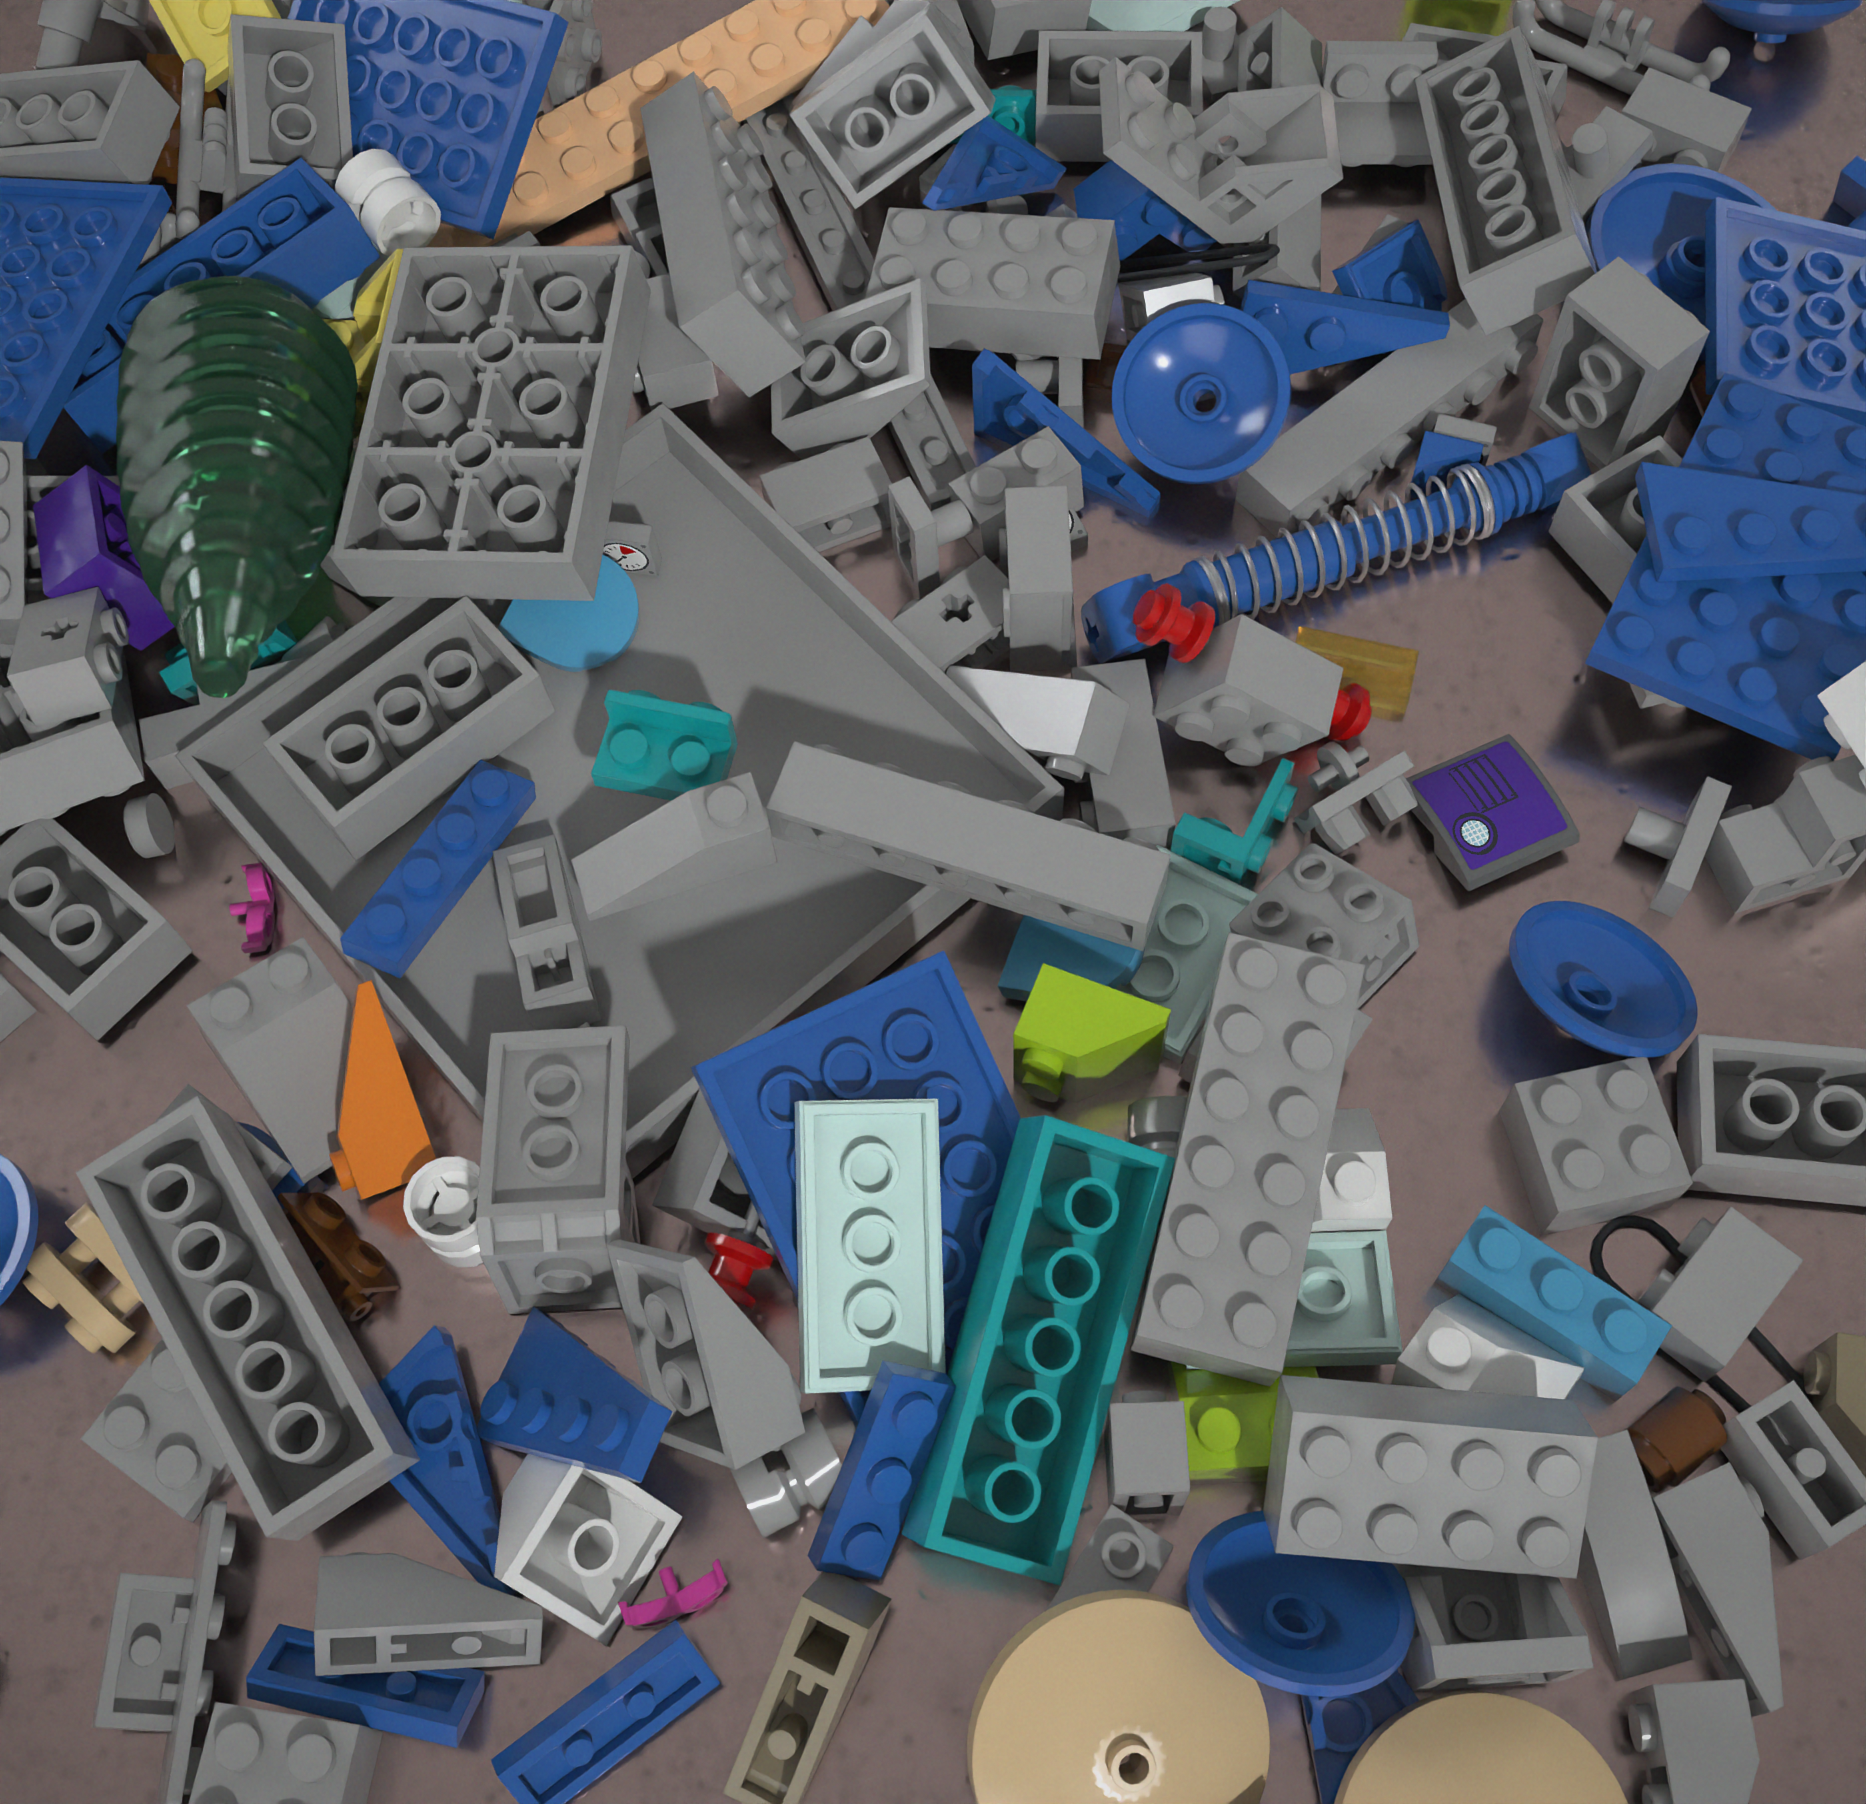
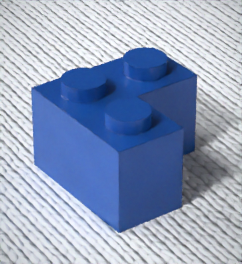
M1112 160L1073 189L1078 218L1115 221L1119 261L1127 258L1158 234H1161L1187 252L1204 251L1217 242V240Z

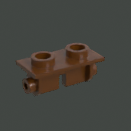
M320 1192L280 1193L278 1195V1200L285 1207L282 1210L313 1266L320 1259L324 1263L317 1274L341 1317L346 1316L351 1322L360 1319L372 1307V1302L367 1298L372 1292L396 1291L400 1287L399 1283L385 1268L386 1259L383 1254L372 1244L361 1240L344 1221L346 1214L343 1208L334 1199Z

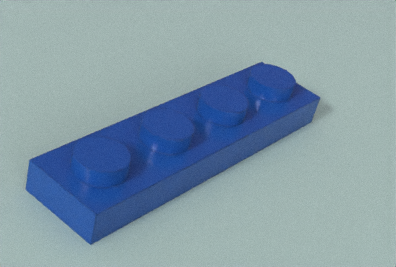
M480 760L341 936L340 941L343 954L400 979L491 859L493 851L500 847L536 799L535 782Z

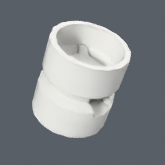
M370 149L350 159L339 172L335 183V192L350 206L370 240L383 254L390 257L396 249L426 247L434 238L440 225L441 211L437 203L423 187L411 179L410 173L394 155L386 150Z
M460 1156L441 1157L426 1163L412 1176L404 1192L403 1209L408 1224L443 1262L456 1267H475L483 1264L479 1252L476 1223L480 1167L475 1162Z

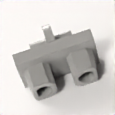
M1329 742L1318 749L1317 760L1320 769L1308 776V782L1316 792L1329 785L1337 792L1293 819L1303 834L1315 828L1321 839L1337 855L1370 835L1352 804L1366 797L1383 826L1418 806L1412 789L1403 773L1415 766L1404 750L1360 777L1357 768L1369 762V755L1365 748L1359 745L1346 752L1339 744Z

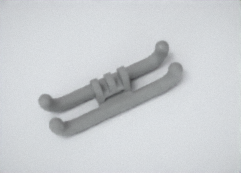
M1516 0L1513 6L1512 22L1514 28L1520 25L1532 50L1561 64H1567L1568 67L1631 96L1644 76L1635 72L1639 64L1709 91L1711 82L1721 77L1730 62L1731 55L1725 47L1713 49L1705 62L1697 63L1650 43L1649 39L1655 19L1645 15L1638 23L1636 30H1634L1631 26L1636 11L1624 7L1617 20L1614 21L1612 16L1616 2L1612 0H1603L1595 17L1575 9L1561 0ZM1535 3L1547 20L1556 26L1587 39V45L1582 48L1541 28L1534 18Z
M196 58L185 62L182 78L175 233L180 241L199 229L200 190L223 193L222 212L236 203L229 75L226 112L216 107L208 108L205 111L203 127L206 70L204 64Z

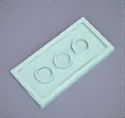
M938 1099L794 1102L800 1392L808 1394L871 1390L883 1360L945 1373Z

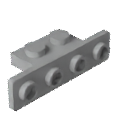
M212 1500L203 1508L192 1578L120 1573L117 1576L91 1728L167 1732L156 1804H182L183 1795H191L202 1755L201 1748L190 1746L195 1716H206L212 1695L213 1670H202L206 1641L207 1639H218L224 1615L225 1596L214 1594L218 1565H229L236 1535V1522L225 1520L227 1502Z

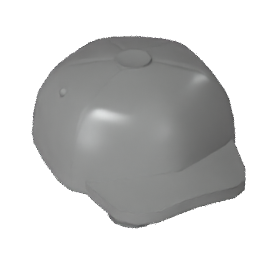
M43 0L37 26L44 29L36 65L33 66L34 69L43 70L77 66L82 44H91L97 17L114 20L116 23L140 30H147L149 0Z

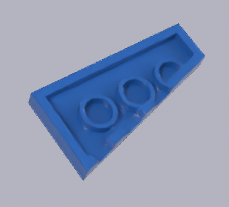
M1641 462L1637 470L1635 479L1657 582L1866 571V495Z
M533 1306L499 1380L490 1387L483 1398L480 1408L481 1418L476 1426L479 1438L496 1446L642 1483L673 1411L634 1380L617 1371L615 1365L587 1347L588 1344L563 1328V1324L557 1319Z

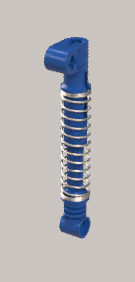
M1576 432L1569 433L1530 448L1520 455L1495 462L1493 465L1483 466L1475 462L1452 468L1447 476V489L1438 477L1429 476L1426 483V496H1424L1422 490L1416 484L1408 483L1405 490V504H1403L1395 492L1392 490L1387 491L1384 497V511H1381L1379 505L1373 499L1366 498L1362 507V519L1359 518L1357 512L1352 507L1346 505L1341 514L1342 524L1330 514L1323 513L1320 524L1312 526L1306 520H1302L1299 531L1290 534L1285 528H1280L1277 538L1270 542L1266 537L1259 535L1256 547L1246 549L1243 544L1237 543L1233 555L1225 557L1222 552L1215 551L1213 562L1204 556L1193 558L1192 561L1183 565L1180 573L1153 582L1151 574H1144L1111 585L1092 595L1081 608V620L1090 649L1097 661L1103 664L1151 647L1137 640L1133 613L1140 598L1147 591H1155L1159 586L1166 583L1180 590L1181 605L1189 608L1199 601L1212 606L1215 611L1213 626L1215 628L1240 614L1254 620L1259 608L1267 613H1275L1281 600L1288 605H1297L1302 597V593L1311 598H1317L1323 591L1324 586L1331 590H1340L1346 579L1353 583H1359L1364 579L1367 571L1374 575H1382L1389 564L1396 568L1404 567L1409 561L1410 556L1416 560H1425L1430 554L1431 549L1438 553H1444L1451 547L1453 542L1461 546L1467 545L1472 538L1479 540L1497 533L1502 524L1509 519L1521 517L1523 514L1535 512L1537 509L1544 511L1559 506L1565 490L1592 475L1579 437ZM1434 481L1441 491L1432 494L1431 482ZM1411 489L1417 493L1419 499L1410 500ZM1390 496L1394 498L1398 506L1389 507ZM1368 504L1372 505L1376 514L1368 515ZM1347 511L1352 515L1353 522L1347 523ZM1463 527L1466 533L1469 534L1466 539L1458 540L1454 538L1455 530ZM1444 534L1448 538V542L1444 547L1433 545L1434 537ZM1424 542L1427 549L1423 554L1416 555L1411 552L1412 545ZM1402 549L1406 553L1405 558L1401 562H1394L1390 559L1391 552ZM1380 556L1384 559L1381 569L1374 570L1368 566L1371 559ZM1361 564L1363 569L1360 576L1352 577L1355 572V565ZM1339 581L1338 584H1335V585H1331V584H1330V583ZM1318 588L1316 592H1309L1310 590ZM1295 596H1296V598L1293 599V600L1287 599V598H1292V597H1295ZM1275 602V604H1274L1273 607H1266V605H1269V604H1272V603ZM1253 610V613L1251 615L1244 614L1246 612ZM1162 639L1157 644L1166 642V640Z

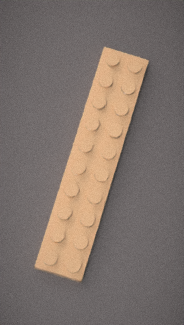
M755 0L535 119L494 240L440 223L436 235L426 247H489L514 233L518 237L528 231L533 235L651 171L640 108L693 71L708 89L716 86L722 92L732 109L733 118L739 123L803 88L861 15L875 26L889 9V4L885 0Z

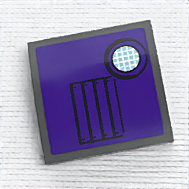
M1510 734L1406 778L1418 803V806L1411 809L1412 812L1434 835V852L1467 891H1471L1579 842L1580 833L1561 799L1535 762Z

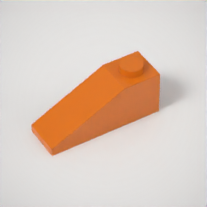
M372 980L359 984L355 991L336 1135L341 1150L329 1154L342 1192L355 1188L359 1200L410 1182L412 1176L426 1163L436 1160Z

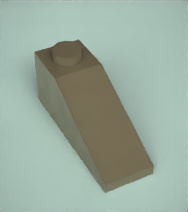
M822 1572L801 1596L723 1794L742 1804H801L867 1662L891 1603V1598L845 1575Z

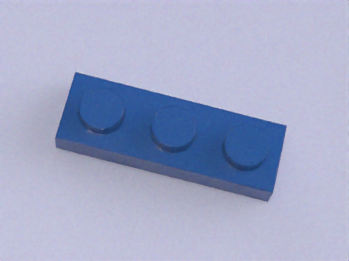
M882 1361L807 1555L817 1571L881 1580L956 1388V1385L946 1373Z
M675 1619L492 1758V1765L497 1777L519 1804H565L720 1684V1681L706 1659Z
M278 1624L246 1676L248 1699L457 1748L484 1694L485 1671L472 1668L316 1676L314 1632Z

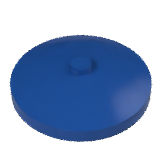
M1656 164L1631 171L1625 178L1603 193L1595 204L1584 227L1597 272L1619 256L1637 272L1647 276L1653 285L1680 307L1691 312L1706 327L1705 212L1715 197L1772 210L1776 209L1751 188L1719 172L1686 164ZM1706 341L1698 357L1700 361H1706Z

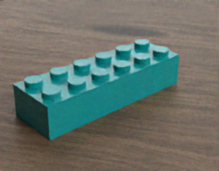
M1047 1115L1020 1118L947 1372V1376L956 1385V1388L911 1500L902 1535L925 1548L1061 1586L1176 1158Z

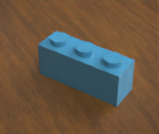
M1484 1205L1435 1280V1283L1455 1296L1460 1293L1584 1367L1580 1378L1614 1401L1619 1400L1639 1382L1672 1327L1668 1322L1486 1205Z

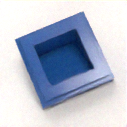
M1425 431L1411 483L1416 484L1422 490L1424 496H1426V483L1429 476H1436L1447 489V476L1450 469L1464 464L1479 463L1484 444ZM1432 481L1431 493L1441 491L1438 485ZM1411 489L1410 498H1419L1417 493Z

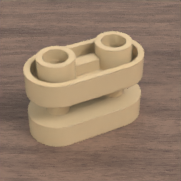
M85 1203L65 1221V1224L77 1239L63 1253H59L51 1245L43 1242L32 1253L27 1266L30 1274L22 1282L37 1299L50 1309H53L60 1303L73 1317L65 1325V1328L87 1350L95 1354L104 1346L111 1352L116 1353L136 1333L133 1326L123 1316L139 1301L143 1302L95 1208ZM96 1258L120 1281L105 1297L81 1273Z

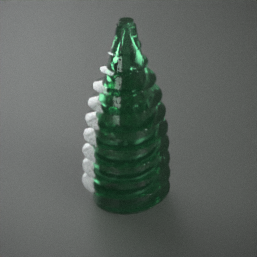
M221 276L186 282L164 291L144 307L135 318L127 336V343L123 349L119 364V390L116 400L118 417L116 427L118 448L117 474L120 482L121 509L127 524L129 545L136 561L141 567L143 579L150 592L162 605L166 616L178 630L180 641L188 653L193 680L204 694L214 698L230 697L237 693L239 688L245 684L251 664L258 657V645L271 637L276 626L293 613L300 598L314 585L320 573L321 563L331 549L335 535L334 528L337 526L343 509V494L348 483L349 461L353 450V429L355 427L356 415L355 403L358 389L356 369L350 353L337 333L318 317L302 300L285 289L262 280L239 276Z

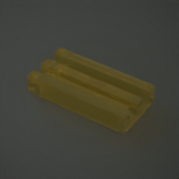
M1299 626L1295 643L1312 651L1346 657L1342 658V661L1326 658L1343 667L1340 689L1348 684L1357 683L1368 689L1371 706L1406 712L1419 650ZM1365 662L1402 669V673L1366 666Z

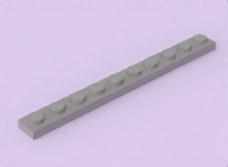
M790 94L742 120L743 124H749L763 144L765 152L760 155L761 162L771 179L772 185L832 310L835 311L865 299L875 261L834 178L789 114L795 107L792 104L794 97ZM930 374L931 385L890 420L887 425L929 510L933 511L951 503L948 483L976 468V465Z

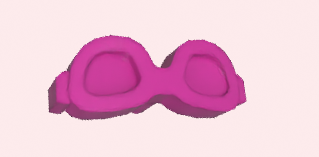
M261 862L241 865L242 870L246 874L247 886L252 901L230 904L231 916L247 914L246 936L248 942L242 943L241 950L245 954L266 951L268 945L273 940L275 929L273 883L267 869Z
M717 1559L712 1563L713 1571L681 1591L672 1566L660 1570L658 1573L667 1597L634 1606H629L626 1601L618 1602L625 1625L636 1628L660 1626L674 1621L683 1614L697 1611L711 1603L722 1593L723 1588L728 1583L720 1560Z

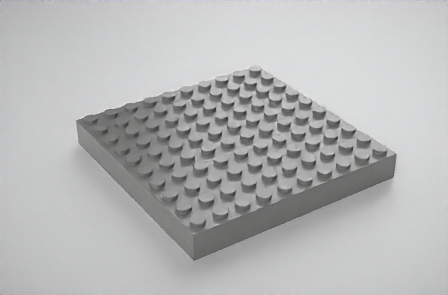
M663 403L625 430L609 517L611 521L649 524L653 526L662 556L658 576L627 573L635 587L639 603V625L636 635L628 649L618 659L580 672L557 669L518 650L540 674L555 712L487 762L535 782L536 799L497 850L552 834L555 835L578 917L601 1020L588 1023L589 1026L626 1025L630 1038L625 1159L632 1179L679 1140L700 1089L690 1067L863 988L970 898L772 837L777 863L590 921L571 859L670 802L669 800L595 786L591 772L609 721L604 705L608 690L626 693L631 690H644L657 695L662 700L687 705L697 701L706 702L717 706L723 712L729 713L732 717L738 745L727 779L751 772L768 824L766 806L794 741L811 747L819 744L829 745L841 750L851 759L874 766L877 763L893 764L906 771L911 777L934 784L940 781L953 782L967 789L971 795L994 802L1000 800L1016 801L1027 806L1034 814L1057 821L1063 819L1064 787ZM393 597L175 756L201 792L363 982L372 980L380 1003L483 1123L490 1033L535 1031L523 1004L516 958L507 937L494 856L491 857L400 979L343 954L340 941L341 936L461 783L358 860H355L285 778L262 744L462 599ZM469 598L496 628H498L513 600Z

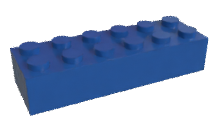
M300 158L135 272L67 399L64 409L103 454L115 444L129 439L135 430L162 411L176 406L182 397L192 391L179 379L171 367L165 344L166 332L171 319L188 301L215 290L243 289L275 298L300 315L315 308L321 299L345 282L359 277L369 265L381 257L350 206Z

